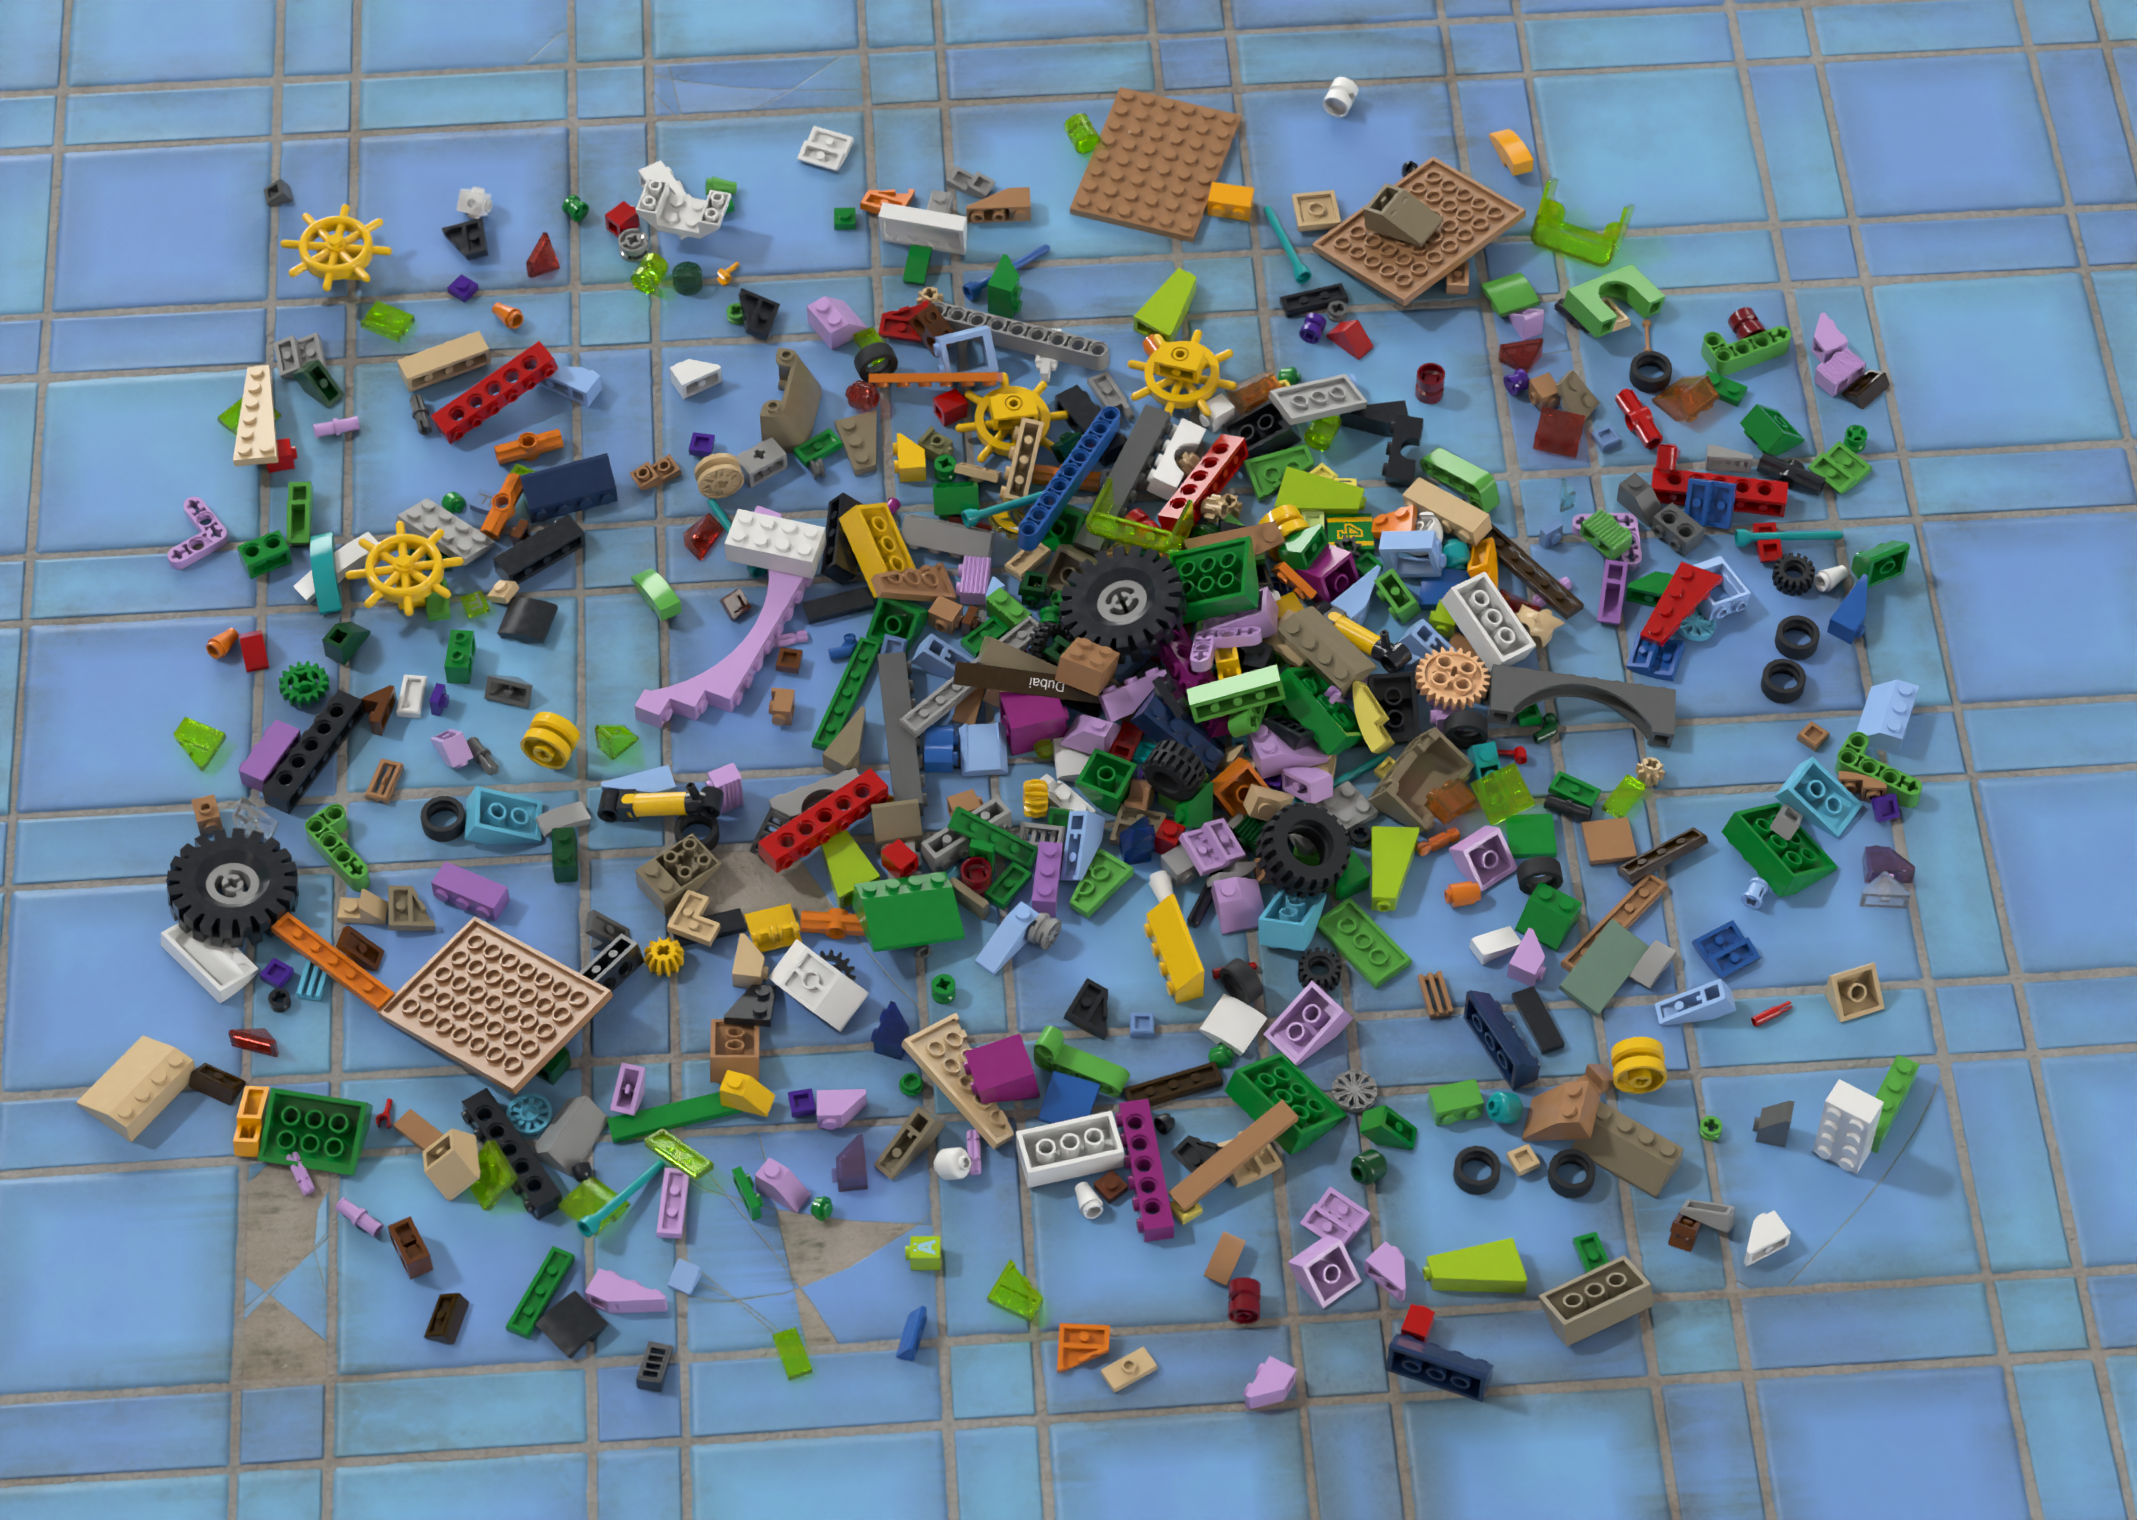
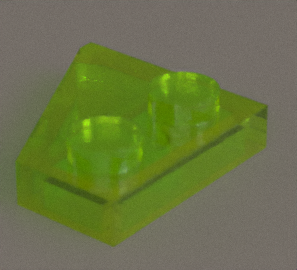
M184 717L173 733L174 739L202 772H204L226 739L224 732L188 717Z
M1009 1260L988 1294L987 1302L1032 1322L1043 1304V1297L1036 1289L1032 1288L1025 1275L1022 1276L1016 1268V1264Z

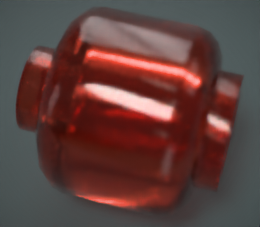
M857 380L852 385H849L845 394L846 398H848L849 406L864 412L876 408L880 400V393L874 384Z

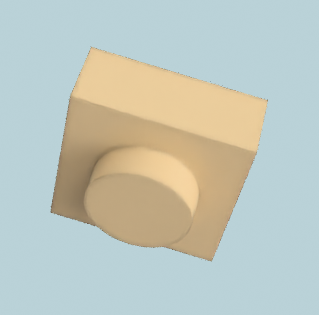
M499 580L487 596L491 602L508 604L520 587L516 581Z
M1529 1144L1509 1151L1506 1154L1508 1162L1518 1177L1540 1168V1161Z

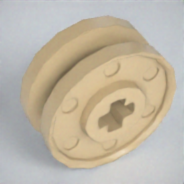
M729 453L709 455L697 463L694 469L698 490L703 496L719 499L728 497L736 493L744 483L740 462L736 456Z

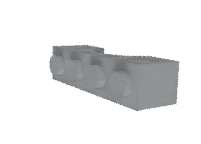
M856 768L845 770L827 779H820L816 783L798 787L796 790L786 794H779L769 799V808L773 807L792 816V819H794L858 777L859 773ZM775 817L773 818L774 822L782 825L783 821Z

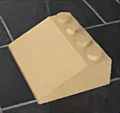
M142 1036L76 1104L126 1140L132 1142L190 1083L191 1073L196 1069L194 1061L173 1046Z

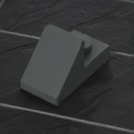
M596 910L587 913L585 933L592 936L591 949L604 950L621 933L629 937V928Z

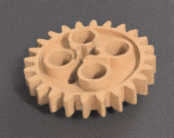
M1450 646L1449 651L1441 647L1440 653L1433 649L1432 654L1426 653L1424 659H1420L1419 665L1416 667V688L1421 689V696L1427 695V702L1435 700V707L1441 703L1444 710L1447 706H1451L1453 711H1455L1456 706L1464 710L1466 704L1473 708L1474 702L1480 704L1481 698H1485L1486 693L1489 691L1491 678L1488 675L1489 669L1484 668L1485 662H1478V655L1473 658L1470 657L1471 651L1464 654L1462 653V648H1459L1455 652L1452 646Z

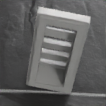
M1708 444L1705 470L1750 473L1753 455Z
M1784 803L1773 820L1770 829L1785 840H1790L1799 828L1803 815Z
M1021 822L1019 838L1039 847V842H1037L1039 830H1041L1040 841L1047 842L1049 831L1051 832L1049 842L1063 843L1064 852L1067 834L1066 827ZM1029 829H1032L1031 841H1027Z
M1688 1199L1680 1209V1214L1726 1233L1730 1232L1735 1223L1734 1206Z

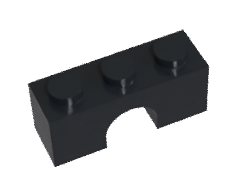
M1397 414L1396 421L1391 422L1390 434L1393 435L1392 442L1387 443L1386 455H1389L1388 463L1383 464L1382 476H1385V484L1407 488L1413 484L1416 460L1405 458L1401 451L1409 445L1420 447L1424 418Z
M1264 642L1254 646L1237 647L1239 660H1244L1243 667L1245 673L1273 666L1277 660L1274 647Z

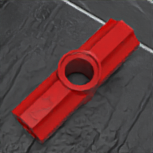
M1628 388L1621 390L1615 396V401L1624 414L1627 428L1631 432L1635 431L1645 448L1649 450L1657 448L1662 443L1663 437L1653 423L1650 409L1647 406H1642L1633 390Z

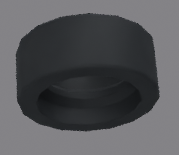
M877 342L861 349L855 356L854 365L860 378L864 382L869 383V374L894 373L898 367V360L889 344ZM885 358L878 365L868 367L873 361Z
M1644 351L1633 358L1630 365L1629 378L1632 385L1639 391L1657 393L1663 391L1670 383L1672 363L1668 357L1656 351ZM1644 366H1654L1659 368L1664 374L1657 378H1648L1641 375L1638 369Z
M1794 615L1784 618L1778 624L1774 641L1777 650L1782 655L1790 659L1802 660L1816 652L1820 632L1818 626L1811 619ZM1792 630L1802 631L1810 637L1811 641L1804 645L1792 644L1785 639L1784 633Z
M1775 659L1769 662L1763 669L1760 686L1768 699L1776 703H1792L1803 694L1806 674L1804 669L1793 660ZM1775 674H1787L1796 680L1797 685L1787 689L1779 688L1773 685L1770 677Z
M1466 710L1452 713L1445 719L1444 736L1461 750H1467L1473 745L1486 743L1488 739L1487 718L1475 711ZM1460 729H1473L1474 731L1462 732V731H1458V730H1460Z
M438 796L432 798L423 806L420 816L421 824L425 835L437 842H448L458 838L465 830V810L462 803L456 798ZM441 811H451L457 815V820L446 827H437L430 823V818Z
M680 815L675 821L674 826L676 843L685 838L683 836L685 828L694 824H703L709 827L711 832L707 837L699 841L709 851L713 850L718 844L720 836L717 819H707L700 815Z
M1539 856L1525 860L1516 870L1519 889L1527 895L1533 893L1540 881L1556 890L1563 883L1560 862L1548 856Z
M1235 958L1220 970L1221 982L1230 996L1249 1005L1263 994L1262 983L1258 975L1242 959Z
M1466 1147L1455 1158L1453 1178L1456 1185L1468 1194L1482 1195L1490 1192L1499 1182L1501 1168L1499 1158L1492 1150L1486 1147ZM1469 1161H1482L1491 1168V1175L1483 1180H1472L1463 1173L1462 1167Z
M1566 1149L1558 1152L1549 1163L1548 1182L1550 1187L1558 1195L1565 1198L1584 1196L1591 1190L1594 1184L1595 1164L1586 1153L1580 1150ZM1575 1164L1586 1172V1178L1580 1183H1567L1558 1177L1557 1170L1562 1165Z

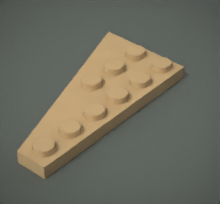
M957 1013L904 1039L901 1044L904 1050L993 1149L1012 1140L1014 1132L1004 1111L999 1109L996 1102L982 1104L979 1095H973L969 1083L973 1081L972 1075H966L962 1063L967 1061L964 1052L971 1050L966 1040L968 1036L965 1030H962L958 1023L959 1017Z

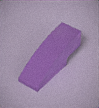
M1605 560L1597 622L1620 625L1628 562Z

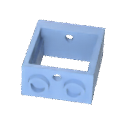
M983 325L935 337L936 343L933 344L936 357L939 356L940 360L938 372L952 373L946 344L975 337L980 339L985 366L957 373L999 371L990 328Z
M1435 530L1382 532L1379 552L1386 572L1393 568L1399 577H1441L1442 568L1446 567V555L1442 554V543L1437 538ZM1398 552H1428L1429 557L1399 558Z
M1721 556L1693 565L1721 575L1723 582L1720 585L1730 596L1714 602L1709 596L1705 601L1702 600L1697 605V608L1708 621L1722 618L1734 612H1740L1746 608L1751 593Z

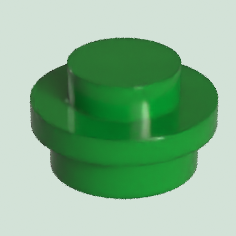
M907 1073L899 1081V1089L906 1096H916L923 1090V1080L916 1073Z
M826 1196L815 1198L811 1205V1214L819 1221L828 1218L833 1210L831 1199Z

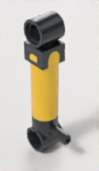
M1320 600L1313 606L1361 652L1379 661L1387 672L1397 673L1412 660L1410 650L1403 643L1396 642L1393 644L1390 642L1387 630L1380 631L1379 636L1348 619L1347 613L1335 605L1332 607L1325 600Z
M689 782L686 785L688 792L638 794L636 789H620V792L605 790L600 797L597 816L605 822H617L620 817L623 822H639L640 817L700 815L707 819H715L720 815L724 792L714 786H706L701 791H698L693 782Z

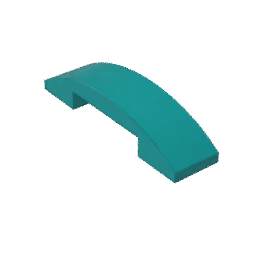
M333 531L311 536L310 539L312 577L321 615L343 610L341 590L338 587L334 555L336 546Z

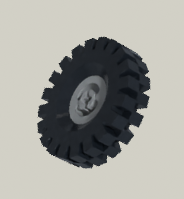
M1131 545L1129 554L1126 553L1124 546L1113 547V557L1108 558L1106 551L1103 550L1094 554L1098 562L1095 565L1088 558L1079 565L1082 574L1075 571L1071 573L1067 579L1069 586H1063L1061 592L1063 601L1059 602L1061 618L1072 643L1079 637L1089 639L1092 643L1100 646L1109 647L1113 651L1120 653L1118 664H1125L1126 655H1130L1133 663L1144 660L1142 651L1145 649L1151 656L1161 651L1159 641L1168 646L1175 638L1172 630H1181L1184 624L1182 616L1187 615L1188 606L1181 578L1176 567H1173L1172 562L1166 556L1161 558L1159 552L1151 548L1145 553L1142 546ZM1121 600H1124L1125 605L1129 611L1128 614H1125L1123 607L1120 604Z
M233 828L232 838H227L225 829L213 831V841H210L206 834L194 838L195 847L187 843L180 849V857L174 856L170 863L171 871L167 872L168 904L174 921L178 920L179 927L186 934L192 931L193 939L204 943L208 936H210L211 946L223 948L227 938L231 940V948L243 947V938L248 937L251 945L263 942L262 932L270 938L275 934L271 932V926L287 912L291 914V912L296 911L299 897L295 861L292 862V855L286 848L280 849V842L270 837L265 842L264 833L255 830L252 831L249 838H246L245 829ZM244 885L249 888L246 892H244ZM219 889H222L223 895L219 894L217 891Z

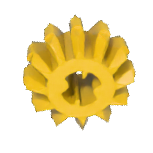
M1031 779L1024 782L1023 812L1025 817H1046L1048 813V787L1045 780Z
M659 936L658 942L650 940L649 947H645L644 964L648 966L650 973L656 972L658 977L663 973H666L669 977L671 971L678 973L679 966L684 964V949L680 947L678 940L672 942L669 936L666 940H662Z

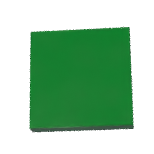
M1552 814L1505 815L1507 843L1514 859L1557 856Z

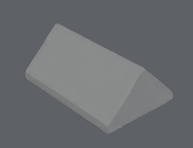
M588 1096L568 1098L531 1151L539 1162L571 1177L573 1175L571 1168L581 1163L608 1125L607 1118L609 1117Z

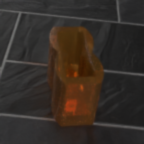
M1460 778L1449 779L1441 788H1433L1427 794L1426 798L1428 800L1424 806L1445 825L1457 816H1461L1469 811L1477 801L1478 796Z

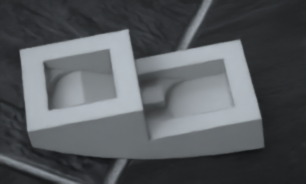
M956 166L948 178L946 186L970 196L986 198L996 181L978 171L973 175Z
M582 801L547 811L537 816L535 821L543 836L551 837L553 828L589 825L591 817Z
M1256 861L1236 862L1225 867L1224 872H1219L1206 878L1207 888L1212 887L1213 881L1242 877L1248 874L1257 866Z
M1655 940L1629 975L1630 979L1651 990L1660 974L1665 972L1677 952Z

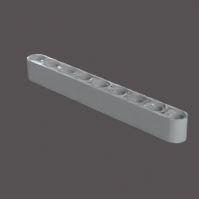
M933 302L954 332L986 325L991 330L993 344L996 346L1098 371L1105 370L1110 365L1108 347L1102 341L943 302ZM979 337L971 338L972 340L980 341Z

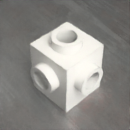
M472 187V190L460 189L456 211L465 212L467 217L474 219L488 215L492 208L491 194L485 193V189L479 187Z

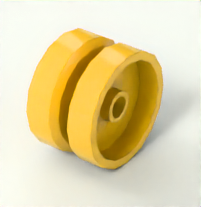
M1290 504L1271 510L1258 523L1263 524L1275 521L1284 540L1289 535L1310 528L1297 507ZM1281 545L1267 551L1274 561L1282 562L1278 552Z
M540 712L535 715L529 729L520 742L521 750L536 764L545 768L559 770L564 768L572 755L571 752L574 751L580 740V733L576 726L566 718L551 712Z
M1632 1037L1616 1043L1611 1048L1613 1083L1617 1089L1631 1094H1643L1655 1091L1666 1083L1665 1052L1662 1043L1649 1037Z

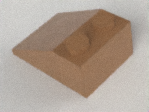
M711 1019L710 1082L722 1084L727 1070L749 1075L759 1082V1026L724 1024V1019Z
M1589 1081L1566 1082L1533 1097L1522 1140L1529 1142L1591 1139L1600 1096Z

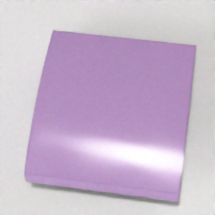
M1224 818L1205 822L1201 829L1182 833L1179 837V841L1200 876L1221 870L1246 856Z
M1330 1186L1317 1205L1313 1204L1300 1224L1320 1238L1328 1235L1341 1239L1344 1247H1346L1365 1225L1371 1214Z

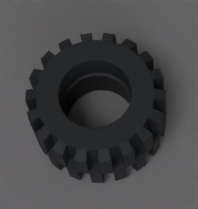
M1172 740L1160 741L1142 765L1143 776L1152 788L1161 795L1179 802L1191 799L1206 778L1207 771L1198 755L1185 745Z

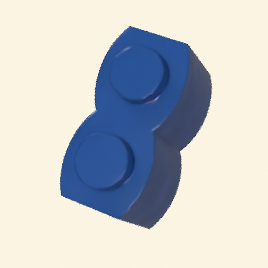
M931 725L926 729L925 772L953 773V766L958 765V751H954V747H959V733L954 732V725Z

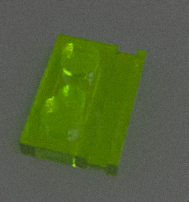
M377 300L367 312L365 319L361 320L360 323L362 328L399 343L400 337L404 336L415 322V317L412 314Z

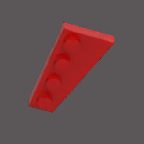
M1681 561L1640 633L1641 639L1662 647L1681 627L1682 621L1695 612L1697 605L1711 595L1712 589L1723 582V577Z

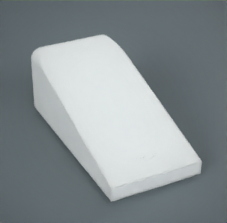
M1508 926L1470 939L1469 948L1480 963L1484 965L1518 948L1521 940L1513 929Z

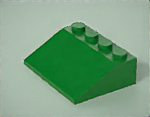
M1250 536L1169 553V560L1172 562L1173 567H1176L1187 596V615L1182 616L1184 624L1258 609L1259 583L1253 542Z
M1311 667L1287 668L1280 675L1286 699L1279 700L1278 702L1283 703L1287 707V713L1291 718L1298 720L1302 726L1315 732L1313 739L1318 743L1317 747L1323 754L1337 755L1364 741L1356 715L1346 704L1342 705L1338 702L1330 704V698L1324 695L1330 685Z
M1780 802L1734 812L1721 831L1722 834L1780 898L1794 895L1838 869L1833 860L1801 825L1790 840H1785L1770 829L1773 820L1782 807Z
M945 871L854 884L852 907L873 952L965 939L953 887Z
M1282 1052L1236 1069L1224 1090L1254 1121L1258 1120L1283 1099L1299 1118L1296 1123L1275 1139L1289 1155L1306 1149L1348 1116Z
M271 1088L258 1161L288 1166L294 1164L298 1167L297 1161L286 1160L288 1154L293 1157L292 1153L298 1152L301 1158L299 1161H301L300 1163L305 1168L354 1176L368 1134L373 1105L362 1101Z

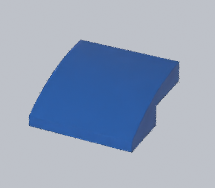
M1690 478L1684 512L1703 527L1712 526L1730 529L1737 484Z
M1442 568L1441 577H1422L1418 602L1420 609H1436L1439 599H1443L1452 587L1471 578L1468 572Z
M1638 631L1626 665L1627 669L1651 678L1674 681L1685 648L1684 640L1668 639L1661 647L1642 640L1640 637L1642 631Z
M1734 920L1700 936L1692 942L1700 957L1719 979L1761 958L1749 937L1744 938Z
M1054 1071L1042 1103L1038 1121L1053 1124L1092 1115V1109L1100 1091V1084Z

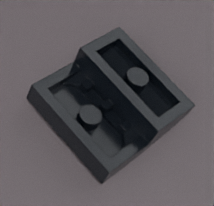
M512 597L497 633L500 638H521L524 644L544 643L558 606L538 599Z
M573 1291L553 1306L535 1325L568 1358L572 1359L588 1340L593 1342L609 1323L577 1291Z

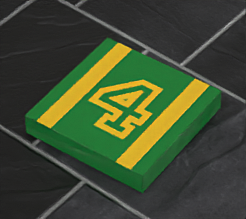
M1371 513L1326 514L1328 544L1336 546L1335 541L1339 540L1341 542L1344 534L1347 538L1355 536L1356 544H1361V548L1356 551L1360 554H1365L1368 551L1374 554ZM1347 546L1344 550H1351V547Z

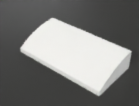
M882 202L878 216L881 241L911 246V244L933 247V250L965 255L967 217Z
M179 923L161 932V946L219 1003L224 1002L237 993L259 972V969L238 948H231V941L227 938L223 948L211 946L210 936L202 943L193 939L192 931L186 934L179 927Z

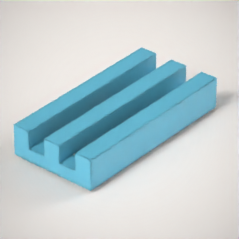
M306 959L296 992L297 998L321 1001L328 974L322 971L316 994H312L320 969L314 965L307 992L304 993L313 964Z

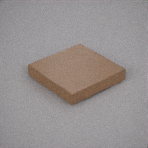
M1628 817L1581 822V830L1590 865L1626 862L1637 857Z

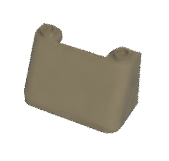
M778 348L776 354V363L779 367L778 390L784 389L785 391L782 401L769 400L763 404L760 413L762 441L772 437L786 453H793V448L811 438L822 390L820 383L795 351Z
M1434 727L1417 736L1408 744L1367 800L1375 808L1404 825L1419 827V833L1423 831L1427 833L1435 825L1433 821L1435 819L1434 811L1454 785L1459 782L1464 784L1470 778V771L1474 764Z

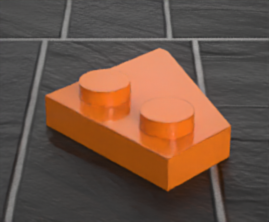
M895 189L885 191L868 190L860 202V209L879 214L882 202L909 207L915 197V190L908 189V193L896 194Z
M1414 505L1401 507L1396 511L1380 514L1373 518L1371 531L1375 539H1381L1383 531H1416L1417 509Z
M1060 1323L1057 1373H1062L1109 1353L1110 1325Z

